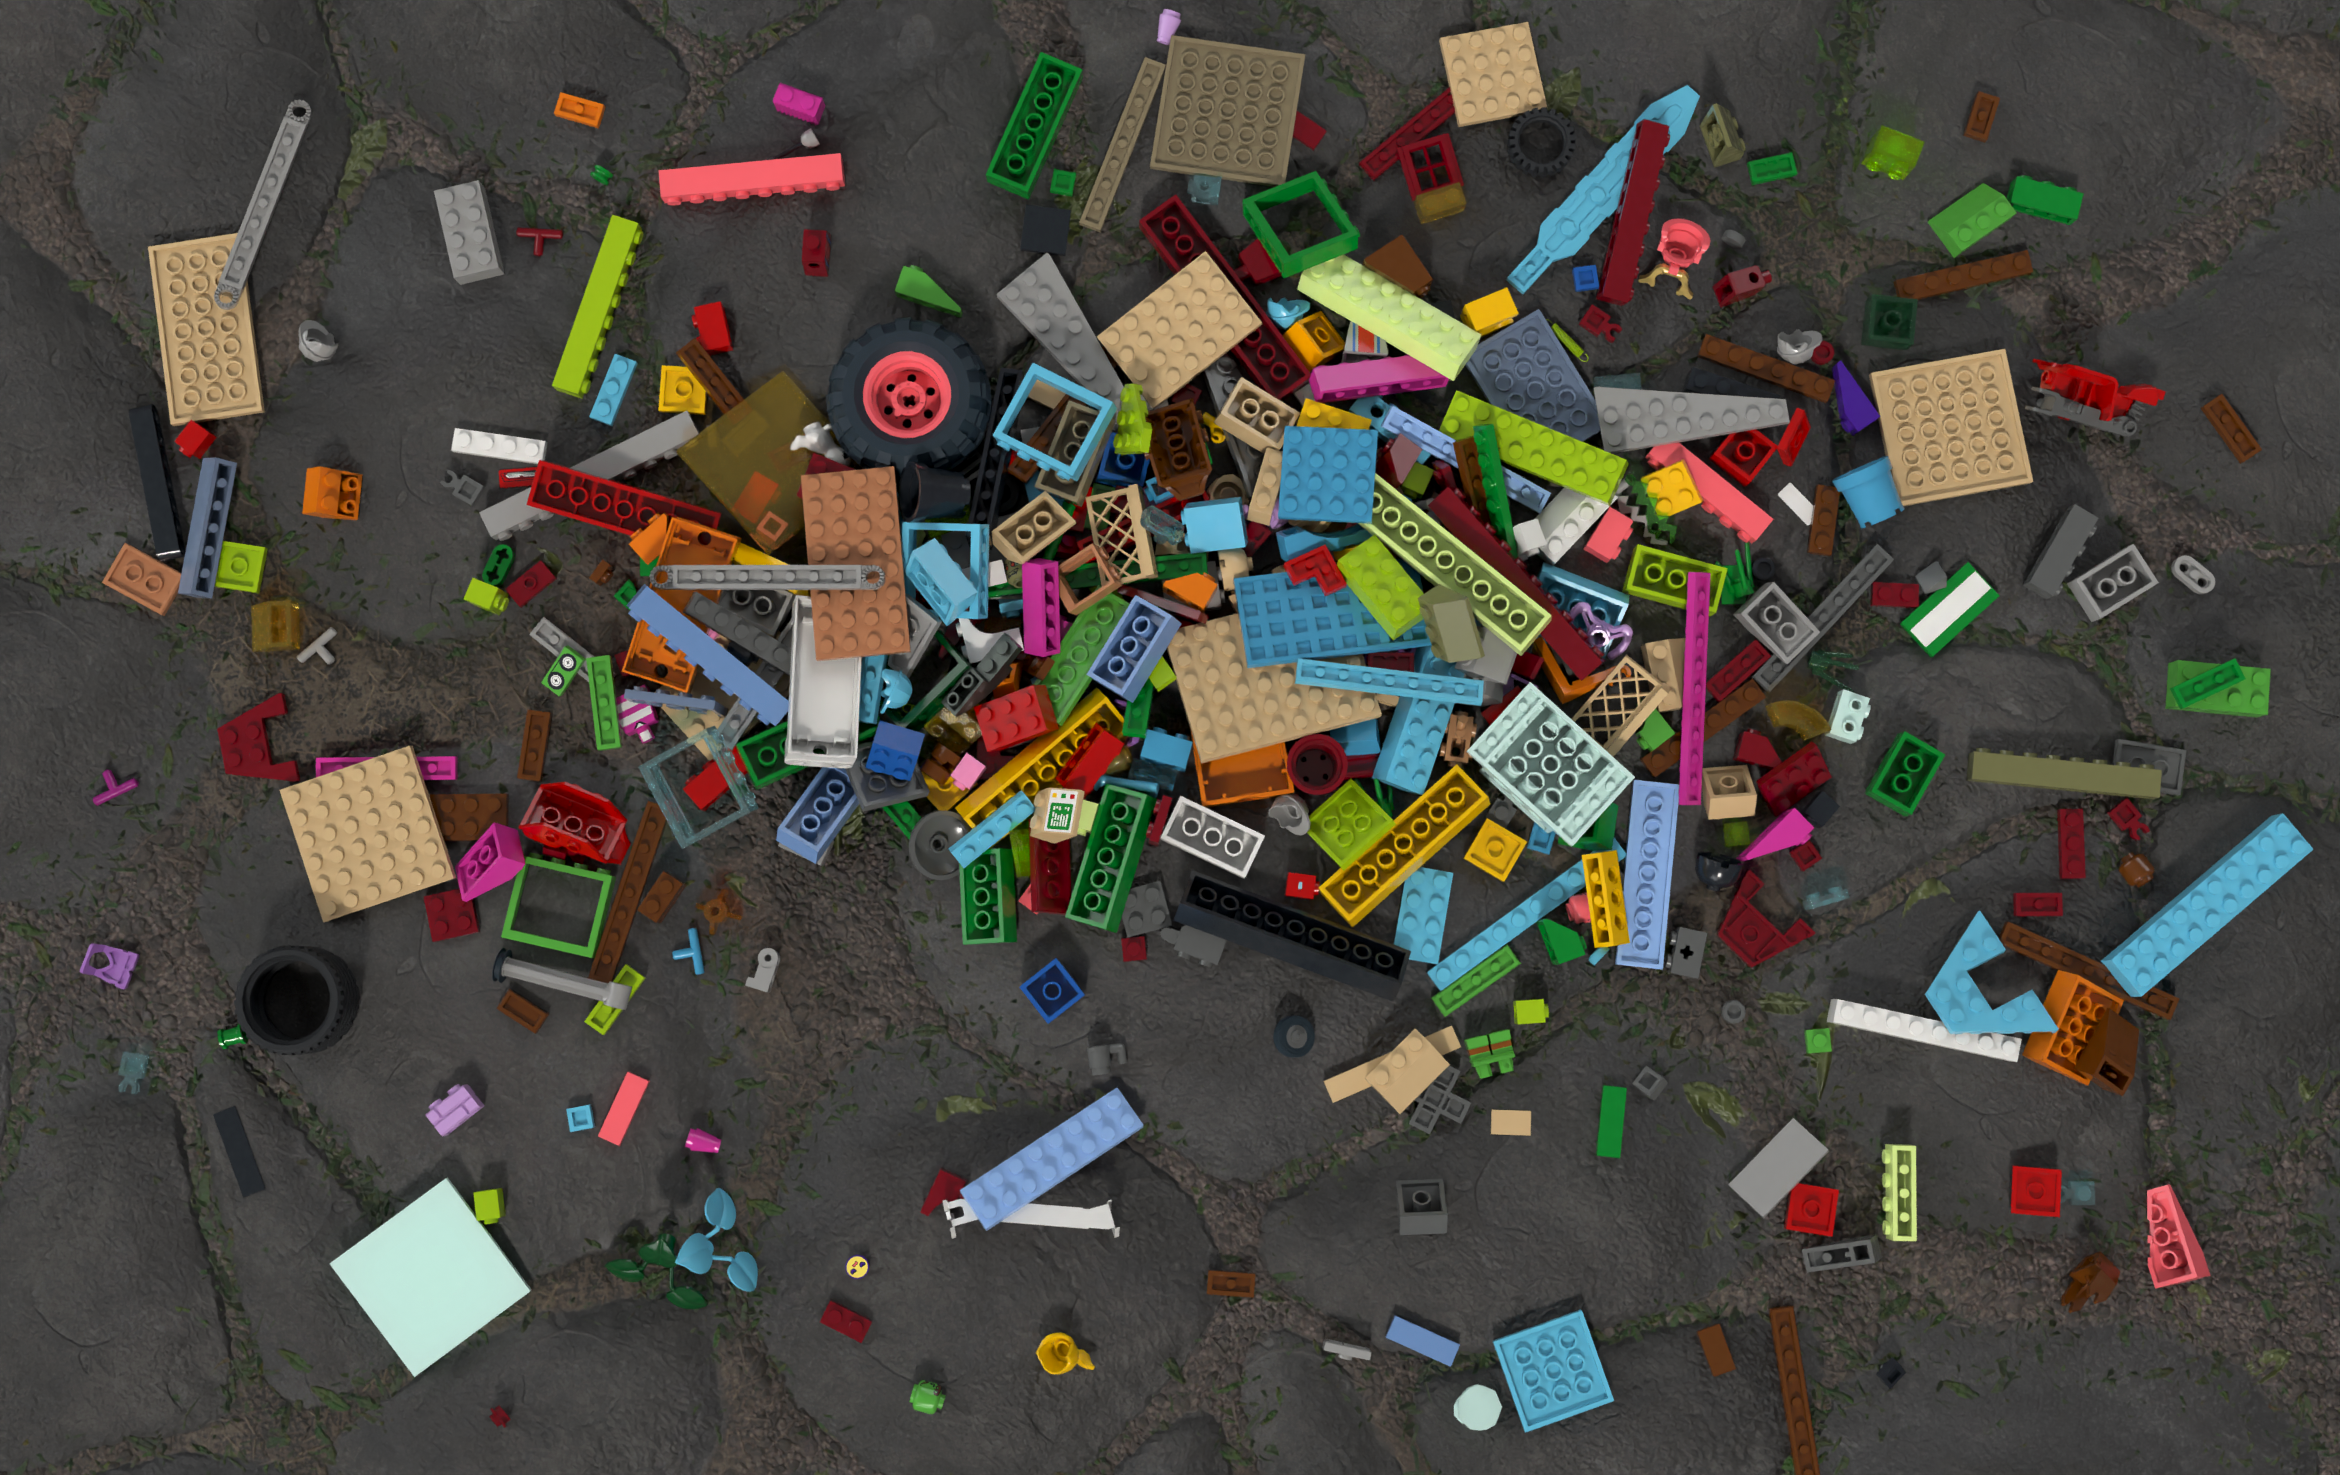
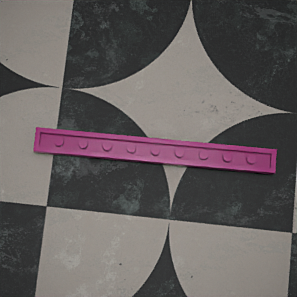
M1688 572L1683 712L1681 722L1682 736L1680 745L1681 760L1679 769L1680 784L1678 792L1679 805H1701L1711 573Z

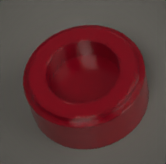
M1822 341L1814 349L1811 357L1812 361L1818 365L1827 364L1834 356L1833 346L1827 341Z

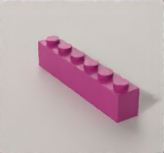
M1408 354L1402 357H1385L1379 360H1363L1356 363L1344 362L1333 366L1321 365L1313 368L1309 379L1314 399L1319 403L1446 387L1449 378Z

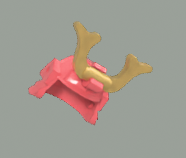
M1671 219L1663 224L1662 235L1657 246V250L1661 251L1665 263L1658 264L1646 275H1640L1638 282L1648 283L1651 287H1654L1656 283L1655 278L1659 274L1678 278L1682 285L1677 288L1676 295H1684L1691 300L1693 293L1688 286L1689 275L1685 270H1680L1679 268L1685 269L1692 263L1699 264L1702 254L1710 246V237L1704 228L1690 220Z

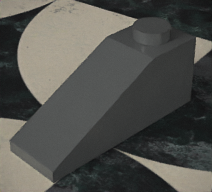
M1877 1235L1856 1237L1802 1249L1807 1273L1876 1263L1882 1258Z

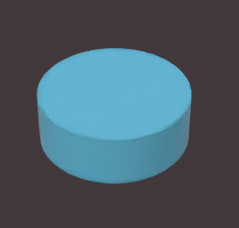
M1597 948L1588 958L1589 961L1595 966L1610 948Z

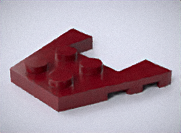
M283 693L276 694L217 728L225 774L292 782L301 781L297 761L294 760L275 765L272 763L265 719L288 714Z
M1750 869L1745 872L1716 935L1749 967H1754L1781 951L1813 936L1815 932L1801 918H1798L1782 935L1749 903V900L1762 888L1764 883Z

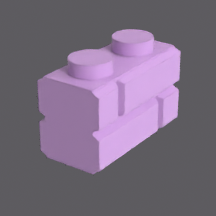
M457 1084L447 1092L449 1096L443 1101L438 1099L429 1106L430 1111L425 1114L442 1137L449 1135L484 1107V1104L468 1084L462 1086Z

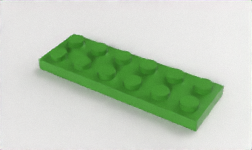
M1098 585L1095 591L1100 589L1101 586ZM1113 593L1108 594L1078 615L1060 643V653L1051 657L1055 661L1054 665L1043 681L1037 678L1033 684L1046 685L1057 723L1060 726L1064 724L1092 681V678L1086 674L1130 605Z

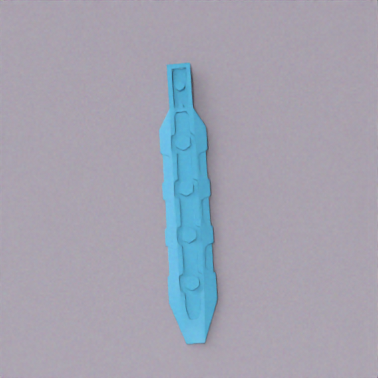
M1686 85L1650 104L1634 122L1635 125L1626 135L1606 152L1604 159L1588 176L1585 175L1575 186V190L1559 208H1555L1542 222L1536 247L1507 277L1506 281L1523 295L1553 262L1575 255L1589 240V236L1606 217H1610L1617 209L1637 123L1646 119L1670 126L1668 131L1670 141L1668 146L1664 148L1663 154L1669 152L1685 134L1700 95Z

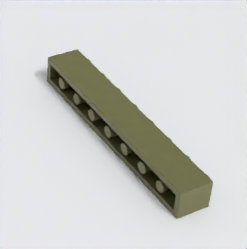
M1976 748V751L1969 753L1967 781L2144 799L2160 798L2162 770L2154 769V765L2140 764L2139 768L2131 767V763L2116 762V765H2107L2106 760H2093V763L2084 762V758L2070 757L2069 761L2060 760L2061 756L2046 755V758H2037L2036 753H2023V756H2016L2014 751L2000 750L1999 754L1990 753L1991 749Z

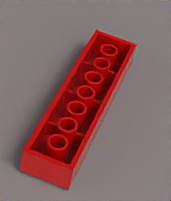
M539 460L526 504L627 535H632L639 528L644 531L650 526L647 521L656 513L662 515L666 512L669 516L668 528L672 517H680L718 530L722 516L721 512L545 460ZM703 532L700 536V542L703 545H708L711 542V535L708 532Z

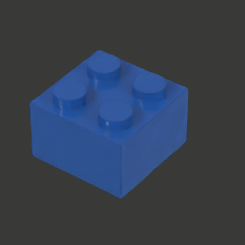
M1112 432L1102 455L1095 481L1115 487L1118 485L1129 488V485L1138 484L1142 488L1149 460H1146L1144 453L1127 455L1114 453L1113 441L1117 433Z
M879 721L866 768L877 773L894 776L900 780L911 781L925 734Z
M1057 958L1020 986V989L1048 1024L1085 996V993Z

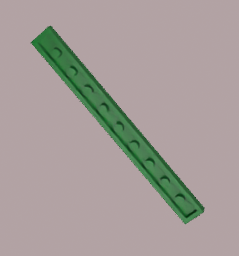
M1206 552L1155 557L1158 578H1146L1124 584L1172 580L1194 573L1208 574ZM1118 560L1112 563L1122 569L1127 560ZM1133 560L1126 572L1130 575L1141 574L1140 564ZM1098 563L1083 564L1065 576L1072 590L1094 588L1098 585L1102 587ZM1008 582L988 587V598L1023 595V588H1016Z

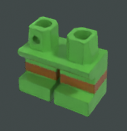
M1509 1029L1464 1039L1471 1066L1475 1067L1480 1079L1492 1076L1489 1063L1497 1061L1500 1073L1514 1071L1512 1058L1515 1057L1511 1044Z

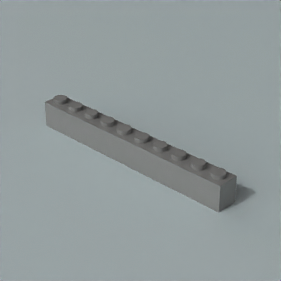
M685 411L571 468L616 482L623 478L627 480L637 475L636 472L643 468L645 470L653 468L657 465V461L663 458L666 460L678 455V451L697 446L699 444L698 441L702 440V437L688 411ZM531 487L479 512L490 536L496 541H504L510 538L513 532L519 529L520 531L527 530L533 526V522L539 519L542 521L554 516V514L526 505Z

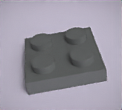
M1161 881L1130 889L1122 914L1128 938L1172 926Z

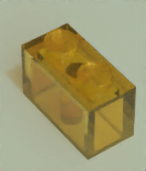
M1460 182L1417 195L1414 201L1420 224L1462 212L1467 204Z

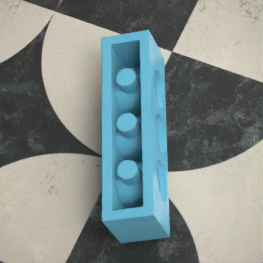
M1381 395L1358 398L1349 409V412L1371 419L1369 430H1378V437L1385 443L1390 438H1396L1397 435L1382 428L1381 424L1390 407H1398L1392 403L1388 405L1382 400L1383 397ZM1373 408H1378L1382 411L1383 415L1375 418L1371 415L1370 411ZM1422 450L1415 462L1424 465L1432 454Z

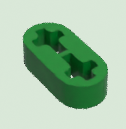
M504 544L494 548L482 574L485 583L495 587H499L504 583L515 560L513 549ZM507 550L506 553L509 555V558H504L499 565L501 557L498 556L499 553H504ZM497 567H499L496 573L499 576V579H494L491 582V578L489 577L490 572L495 573Z

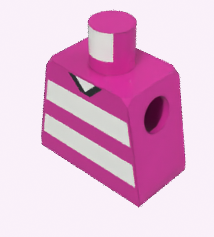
M644 684V685L640 686V687L647 688V689H648L647 692H651V691H650V688H649L647 685ZM624 695L617 697L619 725L626 735L632 736L638 733L642 744L653 740L655 736L650 726L659 722L655 706L630 702L624 698Z

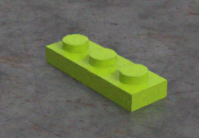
M625 964L613 982L632 987L629 997L630 1001L646 977L628 964ZM599 1001L584 1022L602 1035H605L623 1009L604 1005L603 1001Z

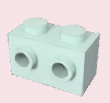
M1844 689L1839 691L1824 735L1849 744L1860 740L1864 731V727L1861 726L1863 719L1868 717L1871 705H1868L1870 698Z

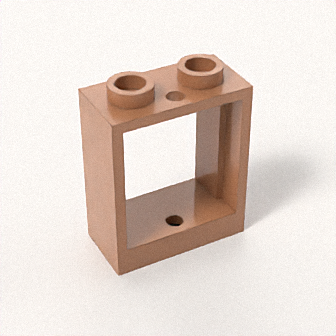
M1092 543L1058 566L1059 596L1069 613L1078 615L1122 586L1119 581L1121 576L1118 570L1109 564L1107 559L1110 557L1104 547H1099ZM1093 557H1096L1110 582L1079 602L1065 576Z

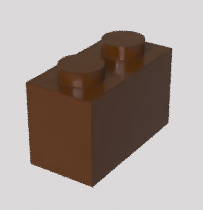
M663 871L637 910L654 922L661 924L687 884L669 872Z

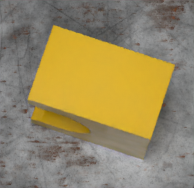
M1504 288L1465 304L1460 317L1464 325L1480 333L1481 337L1512 325L1514 323L1512 318L1519 313L1508 288Z

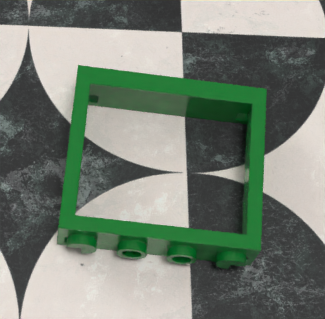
M1317 171L1243 199V216L1283 278L1358 249V237H1360L1358 228L1351 224L1346 210L1341 209L1336 195L1331 194L1324 178L1321 179ZM1314 191L1342 232V235L1288 255L1261 211Z

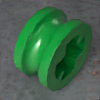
M595 165V171L591 172L590 176L600 183L608 185V179L612 178L613 174L605 168Z

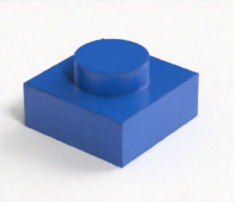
M1596 265L1572 269L1575 292L1599 288Z

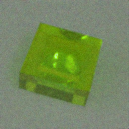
M1747 821L1722 824L1726 847L1751 844Z

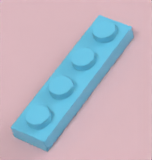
M1021 790L952 845L949 851L965 868L1035 811V806Z

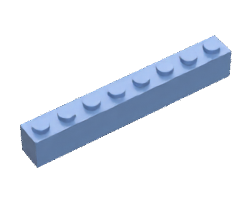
M644 584L626 605L631 609L628 613L638 622L642 619L649 624L647 629L655 636L659 637L662 634L668 639L665 643L675 652L679 649L686 654L684 659L694 667L699 664L705 670L702 674L712 682L715 679L723 684L720 688L728 695L732 696L735 693L741 698L738 703L748 711L751 708L759 713L757 718L764 724L772 723L776 726L788 712L789 701L647 585Z

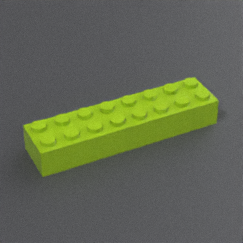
M1457 390L1439 429L1441 433L1458 441L1474 436L1473 426L1494 424L1500 461L1608 506L1611 505L1629 464L1626 459Z

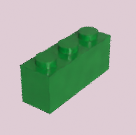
M2021 175L2017 176L2010 183L2007 200L2017 212L2071 225L2078 219L2084 193L2077 192V189L2073 187L2061 188L2055 186L2053 182L2034 181L2030 176Z

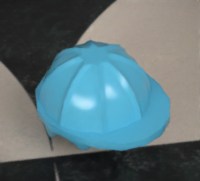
M1269 298L1266 315L1277 329L1288 330L1303 318V314L1310 309V303L1305 300L1287 301L1286 298H1282L1279 302L1275 303L1272 298Z
M884 669L882 672V678L886 682L887 687L880 694L885 698L880 709L881 714L885 712L887 707L898 708L905 705L911 697V682L900 670L898 672Z

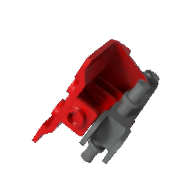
M2033 359L2032 362L2037 363L2039 369L2044 370L2041 375L2040 388L2032 387L2031 390L2044 394V398L2037 400V406L2040 409L2026 406L2025 409L2039 414L2057 416L2060 419L2073 421L2108 433L2129 437L2137 430L2135 421L2140 419L2136 415L2142 416L2139 410L2145 411L2143 404L2156 406L2158 399H2164L2166 391L2157 389L2149 384H2131L2118 388V381L2114 377L2077 365H2061Z

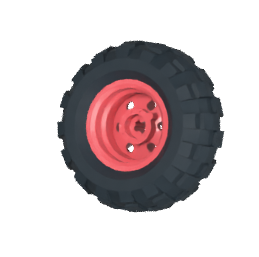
M911 317L895 318L894 322L886 324L878 323L866 329V332L858 339H852L842 350V356L838 363L833 365L829 377L828 395L826 396L827 413L831 422V428L848 456L858 463L862 469L894 466L896 482L898 483L903 468L906 467L908 462L923 463L930 468L955 471L966 462L967 457L974 450H977L982 442L992 409L991 388L986 369L979 355L974 352L969 343L957 332L953 333L943 327V324L928 319L926 321L913 320ZM915 375L916 380L914 382L908 381V376ZM889 384L895 385L892 392L887 391ZM929 388H933L935 390L934 395H927V391ZM914 399L915 405H909L907 407L906 401H912ZM885 408H893V412L890 415H886L884 410ZM924 412H932L933 416L927 419L924 417ZM907 419L912 422L910 428L903 426Z

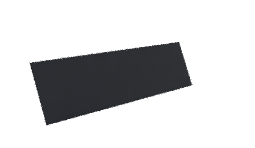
M233 1106L213 1114L243 1198L265 1190L236 1107Z

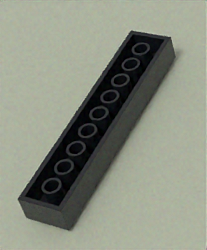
M1193 870L1174 918L1176 922L1393 1002L1402 985L1411 954L1410 950Z

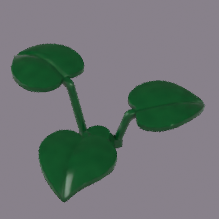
M662 1233L656 1241L646 1244L639 1249L640 1257L645 1260L642 1265L638 1266L635 1261L629 1259H617L605 1264V1267L613 1275L628 1282H638L644 1279L645 1274L641 1270H644L648 1263L669 1268L671 1291L667 1292L666 1297L671 1303L684 1309H699L709 1304L705 1297L696 1289L687 1286L675 1287L674 1267L677 1266L675 1263L677 1256L674 1253L677 1239L670 1234Z

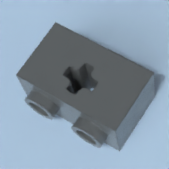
M1676 927L1675 931L1671 932L1669 944L1672 945L1671 953L1667 954L1665 959V967L1668 968L1667 973L1693 979L1699 978L1707 937L1706 932ZM1686 947V951L1689 952V956L1684 957L1683 954L1680 953V949H1685Z

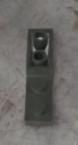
M1004 633L976 668L970 666L941 703L955 717L970 710L988 696L1013 670L1010 664L1023 648L1010 635Z

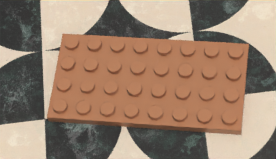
M895 467L801 475L808 565L879 566L886 575L884 585L877 590H810L816 660L827 661L911 652ZM876 571L870 572L867 576V581L870 584L877 583L880 579V575Z

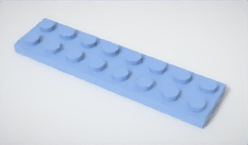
M1632 780L1622 888L1630 943L1617 945L1615 965L1663 970L1679 802L1678 784Z
M1115 1088L961 1189L960 1193L987 1231L1142 1129L1144 1125L1119 1089Z

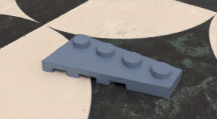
M634 686L633 690L625 689L624 698L633 703L662 707L663 704H666L668 708L682 711L685 710V707H689L688 710L707 715V710L718 714V717L725 718L727 716L728 709L715 701V697L701 695V699L692 698V694L679 692L678 696L670 695V691L656 689V693L647 692V688Z

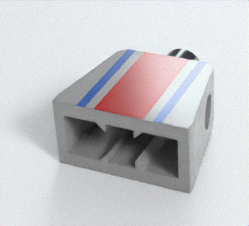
M1350 322L1341 363H1356L1363 360L1371 361L1387 357L1386 340L1356 323Z

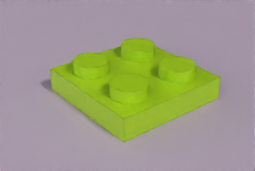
M223 541L214 587L259 594L268 549L260 546Z

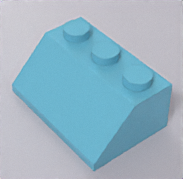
M935 538L912 551L904 573L944 624L948 626L974 602L978 593L976 586L965 577L960 565L950 558L945 546L939 544Z

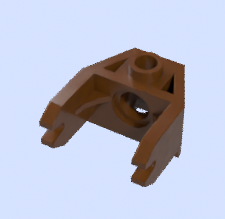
M2101 1251L2086 1256L2069 1273L2073 1281L2063 1293L2061 1305L2065 1306L2070 1303L2071 1306L2068 1312L2072 1313L2081 1310L2088 1298L2095 1294L2094 1304L2106 1301L2117 1285L2120 1275L2119 1269Z

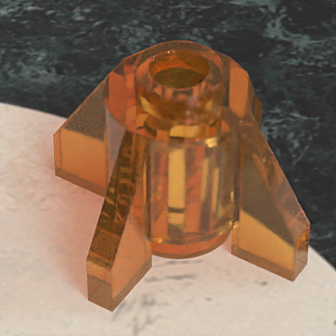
M722 889L717 899L710 900L706 905L696 903L695 908L703 910L705 918L710 922L709 934L715 935L718 924L727 921L728 918L742 919L741 915L730 912V907L725 902L728 894L726 889ZM718 907L719 914L715 916L713 909Z

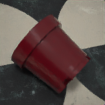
M1312 734L1301 738L1293 745L1287 757V771L1291 781L1297 788L1308 794L1322 795L1335 790L1343 782L1347 773L1348 761L1344 749L1336 740L1326 735ZM1325 755L1326 759L1321 760L1320 756ZM1305 757L1306 762H1302L1301 758ZM1323 775H1328V779H1323ZM1308 777V782H1305L1303 778Z

